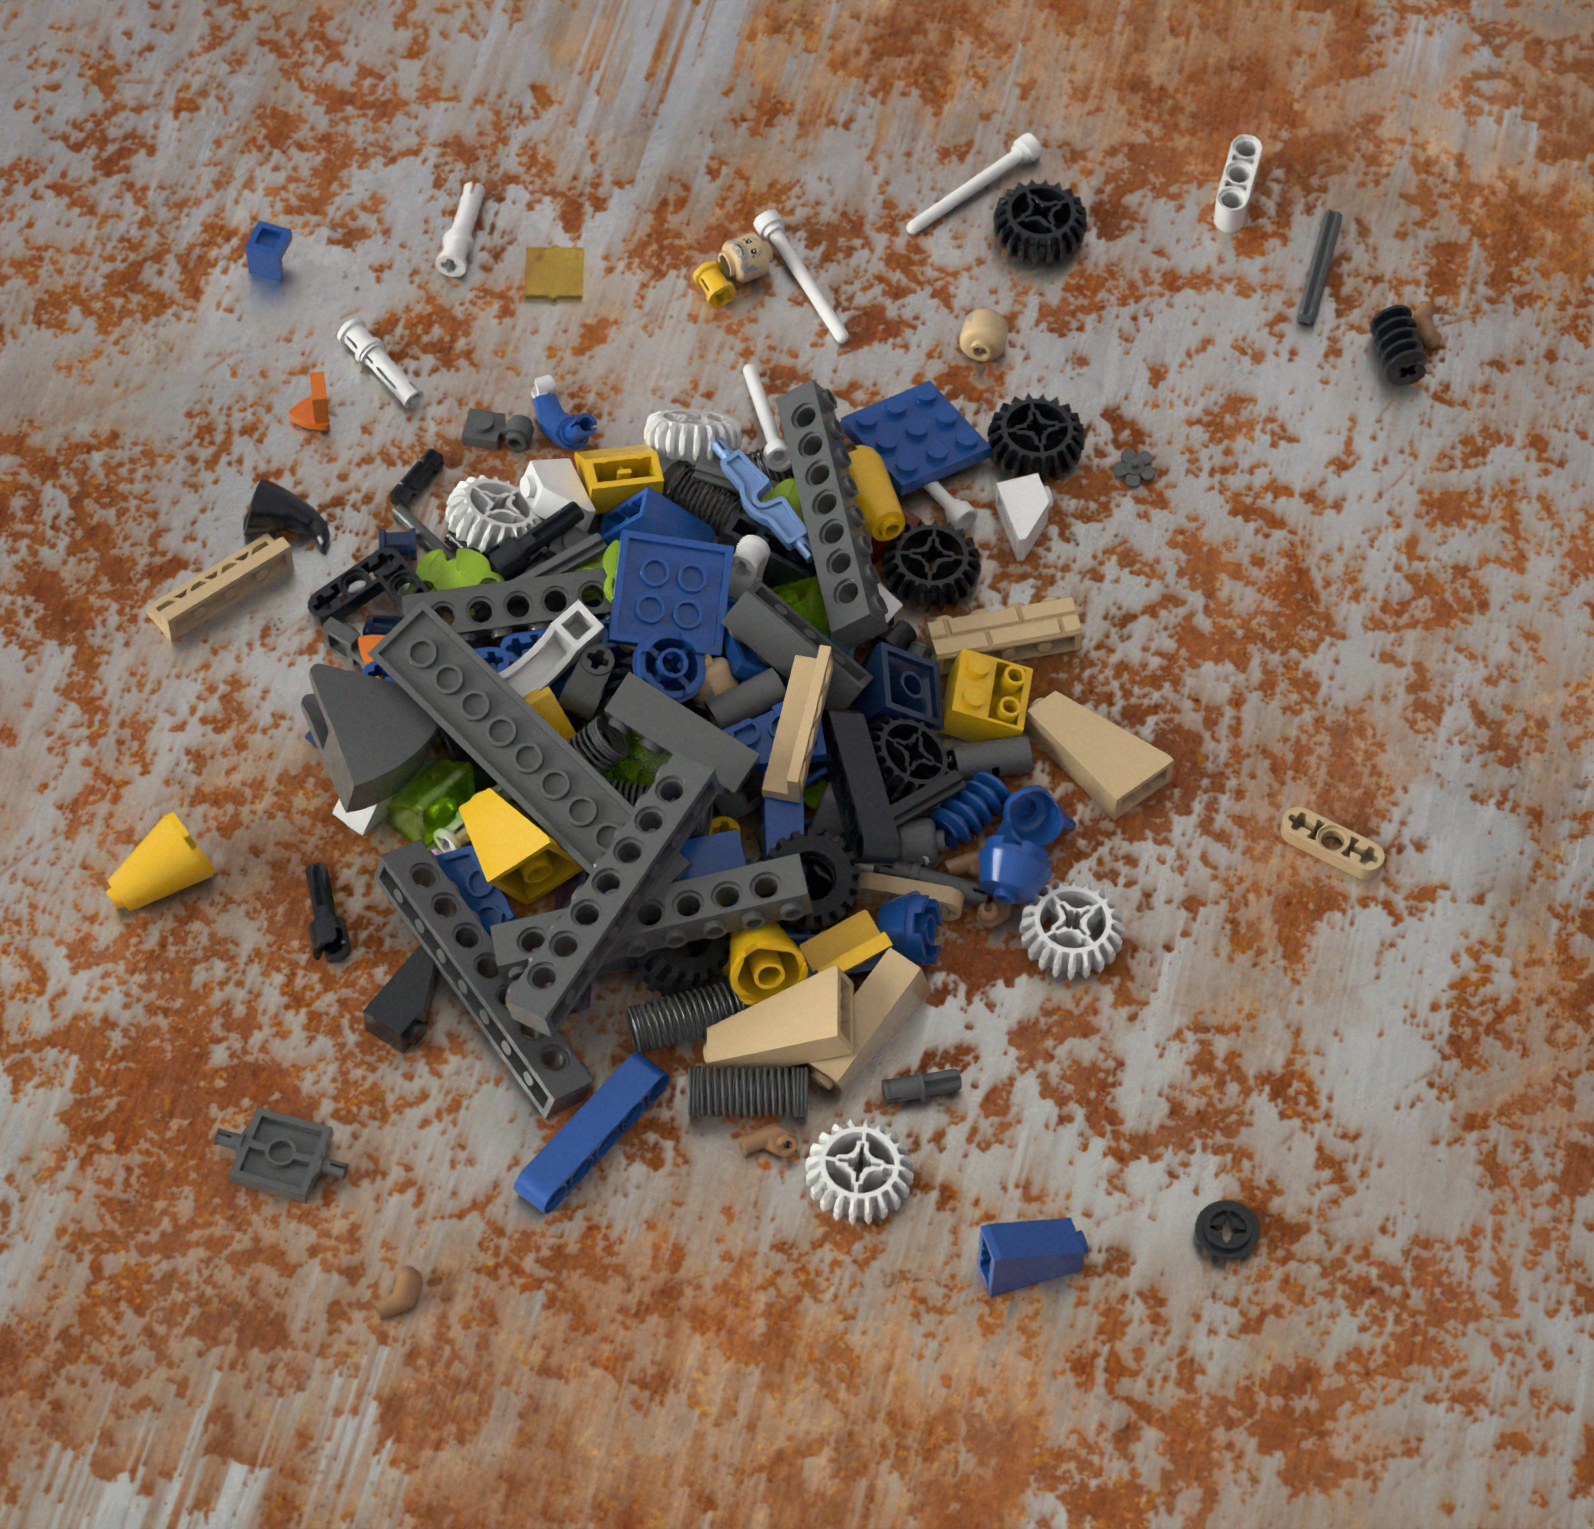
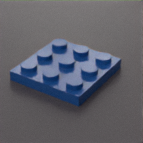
M931 381L841 417L844 433L856 446L872 447L882 457L892 485L901 496L988 459L991 455L992 447Z
M622 529L607 642L637 647L639 642L652 632L658 630L682 631L692 636L700 644L704 654H710L712 658L721 657L725 629L721 621L727 612L734 546Z

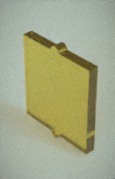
M556 244L552 247H526L524 299L550 300L553 303L557 300H583L584 247H559Z

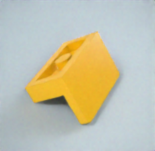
M862 910L802 943L799 949L804 954L806 963L813 975L833 966H839L846 974L883 954L893 944L885 931L879 932L869 912Z

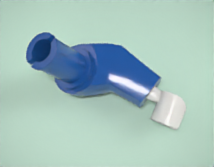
M545 375L535 378V386L532 388L531 394L534 398L533 405L540 432L564 449L578 450L583 448L588 443L589 436L593 435L597 430L596 427H593L597 425L595 417L588 413H582L577 417L565 413L556 397V384L553 377Z

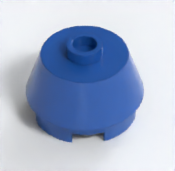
M658 630L645 636L637 645L632 660L633 674L678 703L685 702L697 694L703 685L706 674V665L703 657L704 651L700 644L685 632Z
M1004 835L988 837L984 849L978 852L979 885L981 889L1002 903H1032L1053 876L1050 870L1053 861L1047 860L1049 852L1026 840H1023L1022 845L1003 843Z
M912 891L884 902L880 908L876 926L880 933L886 932L893 944L891 948L919 967L922 964H934L939 956L941 945H933L936 936V926H942L937 900L929 899V895H921L919 891Z

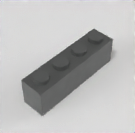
M759 579L743 593L721 621L735 640L747 644L756 652L758 659L769 667H774L787 679V683L789 682L795 655L817 658L820 645L831 646L833 672L824 709L847 710L874 678Z
M628 672L604 709L605 716L610 719L607 723L609 727L623 736H627L631 732L642 739L639 745L654 756L659 757L661 753H664L671 758L676 751L715 769L721 788L717 796L723 799L727 794L736 799L760 762L759 753L631 672Z

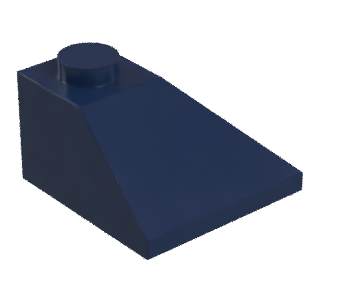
M884 642L876 644L865 669L874 678L855 700L856 711L863 712L867 726L873 724L877 718L885 714L891 719L900 715L903 719L913 718L915 722L923 720L924 726L928 729L935 727L934 731L942 730L944 728L939 663Z

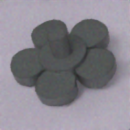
M1126 449L1121 453L1122 462L1114 465L1115 476L1125 478V484L1131 488H1136L1140 485V478L1149 482L1155 476V469L1150 466L1153 462V456L1148 451H1141L1136 458V453L1133 449Z

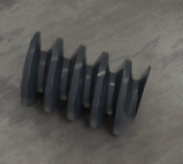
M1395 305L1381 310L1370 322V331L1374 337L1373 340L1381 359V365L1385 370L1384 374L1387 381L1393 385L1400 386L1417 382L1423 378L1426 373L1424 365L1428 359L1423 351L1424 346L1421 340H1419V332L1415 329L1416 323L1412 318V311L1406 305Z

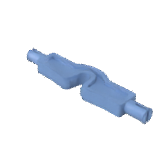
M722 437L717 438L718 443L714 440L710 448L721 459V471L740 492L741 503L747 515L760 524L769 527L787 550L792 551L796 548L807 563H812L813 555L806 526L796 515L787 499L779 496L768 502H760L759 500L771 489L769 478L750 461L741 449L733 452Z

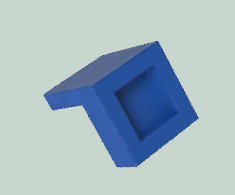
M258 221L245 245L250 274L278 282L282 280L284 276L282 258L293 239L291 229Z

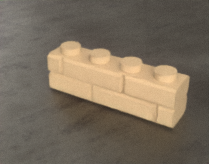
M1049 596L1039 603L1024 605L1021 602L1009 604L1004 609L994 611L977 609L967 616L956 618L948 615L939 616L932 622L926 623L925 640L928 648L932 649L931 660L939 663V674L943 675L949 673L962 648L1009 662L1080 650L1082 627L1076 614L1072 597L1060 598L1058 596Z

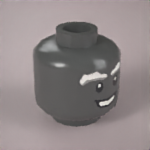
M930 817L914 818L897 828L900 840L898 860L910 864L920 862L922 863L921 867H931L937 863L938 853L946 852L944 829L936 830L935 822Z

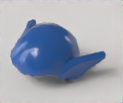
M1040 785L1026 786L1016 790L1005 801L1002 811L1003 821L997 828L995 835H1004L1003 843L1022 845L1023 840L1044 847L1053 842L1059 836L1062 829H1075L1076 822L1066 814L1061 805L1054 800L1044 787Z

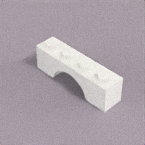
M578 599L549 625L546 632L529 651L498 674L522 698L533 690H542L550 686L579 660L581 653L587 646L597 644L603 639L604 626Z

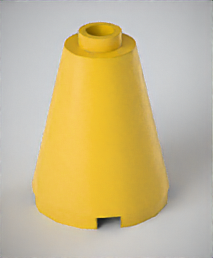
M857 445L855 446L857 450L848 452L851 458L849 471L858 487L859 493L856 495V500L866 519V523L863 525L864 531L878 541L891 540L897 537L904 528L905 517L882 457L872 447Z
M171 811L157 823L107 880L111 888L105 892L118 910L126 906L131 912L206 880L217 871L190 836L184 825Z
M776 921L764 924L762 927L754 930L741 929L731 932L729 981L733 991L743 1003L753 1006L807 979L808 966L804 954Z

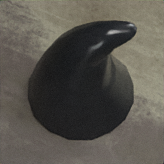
M262 477L255 489L250 508L245 517L243 534L250 535L282 531L300 534L307 533L317 541L321 550H325L330 539V532L327 522L299 496Z

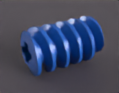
M977 772L972 777V781L965 783L966 788L962 792L942 802L940 808H935L929 814V817L935 822L936 830L944 829L945 845L950 849L957 850L958 841L968 844L972 840L970 833L979 835L982 832V825L989 826L992 824V815L995 817L1002 815V806H1004L1011 793L1001 780L990 773Z

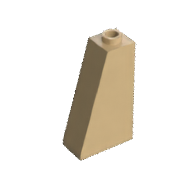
M1054 691L1045 698L1040 697L1028 707L1025 731L1113 820L1119 818L1171 781L1174 759L1170 755L1063 694Z
M889 947L854 995V1053L807 1063L813 1072L810 1077L816 1083L827 1090L834 1086L844 1093L932 991L922 968Z
M839 966L829 967L708 1027L707 1044L703 1047L705 1063L711 1068L716 1066L718 1075L720 1067L723 1066L726 1080L728 1066L731 1067L733 1078L735 1066L738 1067L740 1077L741 1067L743 1066L747 1075L750 1066L753 1068V1074H755L757 1066L760 1068V1072H762L764 1066L769 1071L771 1066L775 1070L778 1066L785 1068L853 1054L854 983Z

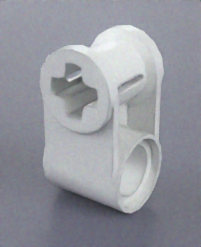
M746 535L742 537L733 554L728 595L732 598L739 600L743 593L758 579L763 582L762 577L770 556V548L765 540L759 536Z

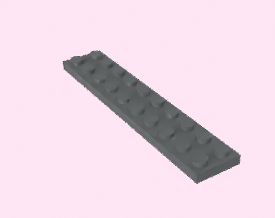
M422 600L368 652L369 656L591 875L596 859L601 854L606 853L613 843L616 830L621 824H626L634 812V807L460 635ZM652 828V829H650V830L647 831V832H653V831H656V829H655V828ZM678 852L655 887L677 882L692 867L691 863ZM639 858L630 859L626 863H632ZM611 889L607 891V893L611 894L615 892L617 889Z

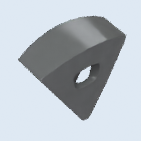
M314 664L309 672L314 694H307L302 698L301 709L346 813L363 810L379 804L405 787L420 771L435 744L440 726L395 682L324 664Z

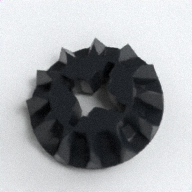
M1230 1200L1216 1201L1206 1206L1199 1213L1194 1229L1197 1236V1245H1201L1206 1250L1208 1257L1214 1255L1220 1257L1223 1262L1238 1258L1241 1261L1246 1254L1254 1251L1260 1236L1259 1222L1254 1213L1243 1204ZM1226 1219L1230 1220L1231 1231L1238 1233L1232 1234L1228 1243L1224 1242L1223 1234L1217 1232L1223 1229Z

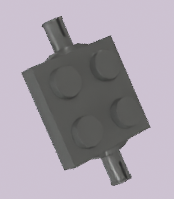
M259 1107L256 1108L251 1123L241 1134L219 1128L214 1138V1145L236 1150V1159L229 1174L230 1183L307 1203L314 1183L321 1174L344 1180L349 1169L348 1163L327 1158V1150L334 1135L332 1127Z

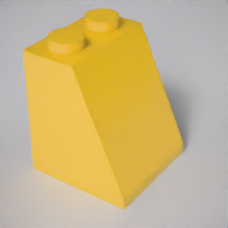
M491 788L474 794L468 802L458 807L487 883L528 906L584 870L520 806Z

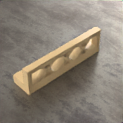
M266 533L145 607L146 613L168 639L173 642L294 568L291 545L283 536L275 541L269 533Z
M820 645L817 658L795 655L762 786L763 797L801 803L833 672L831 646Z

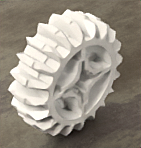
M693 409L658 411L648 416L644 428L645 444L656 450L658 456L682 461L697 462L700 459L721 461L719 456L710 448L714 440L718 443L717 438L719 437L724 439L733 452L740 449L742 443L741 422L733 416L719 414L716 411L709 412Z
M480 475L478 479L468 477L466 481H459L453 493L449 495L446 503L448 506L445 511V520L449 523L448 530L456 533L457 540L467 542V548L474 547L481 554L509 535L511 538L515 536L518 539L544 519L532 512L526 498L520 492V486L515 487L511 485L509 480L507 482L499 481L496 476L493 479H488L484 475Z
M1074 878L1069 883V886L1064 887L1057 880L1053 890L1045 886L1040 892V896H1037L1032 903L1023 909L1022 921L1019 926V932L1022 935L1021 944L1023 949H1028L1030 961L1039 960L1038 966L1041 971L1052 967V974L1055 978L1062 971L1067 972L1070 981L1074 978L1075 972H1080L1087 979L1090 976L1091 969L1101 973L1104 970L1105 963L1112 965L1116 953H1119L1121 950L1122 937H1124L1125 927L1122 923L1123 915L1121 910L1115 909L1116 902L1114 898L1105 899L1103 888L1093 892L1091 891L1089 881L1084 887H1077ZM1051 917L1053 919L1051 931L1044 933L1041 925L1047 918ZM1099 925L1103 934L1097 941L1093 942L1091 933L1093 928Z
M850 1118L847 1122V1129L843 1130L835 1123L832 1127V1135L822 1132L819 1136V1144H812L810 1148L811 1157H808L805 1169L808 1172L806 1174V1184L808 1187H812L811 1197L813 1201L821 1200L820 1208L822 1211L825 1212L834 1208L833 1217H835L836 1221L846 1214L849 1215V1222L852 1225L856 1222L857 1217H864L865 1222L869 1225L872 1222L873 1214H877L881 1219L885 1220L888 1215V1209L897 1212L900 1208V1199L906 1200L909 1196L908 1186L913 1184L914 1174L911 1171L913 1169V1159L911 1156H907L908 1147L906 1143H898L899 1136L896 1131L885 1135L883 1123L877 1126L876 1129H872L868 1119L862 1123V1127H855V1123ZM870 1153L879 1156L883 1160L874 1158ZM863 1162V1173H860L859 1182H856V1170H859V1164ZM835 1183L846 1186L849 1191L842 1189Z

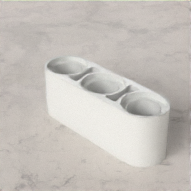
M1252 135L1237 136L1231 143L1217 193L1214 212V224L1219 230L1232 233L1239 231L1246 220L1259 173L1262 153L1260 140Z

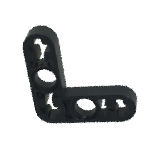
M385 547L375 551L316 591L308 601V609L314 621L322 626L330 617L340 622L384 591L403 613L402 596L398 595L397 591L406 583L415 584V588L410 594L430 592V590L395 548ZM386 563L393 565L389 569L382 567ZM371 572H373L374 576L376 577V579L373 581L369 575ZM360 580L366 582L365 587L360 592H348L352 583ZM342 593L345 600L341 601L337 595ZM327 604L331 608L325 611L321 607ZM437 612V614L443 619V612Z

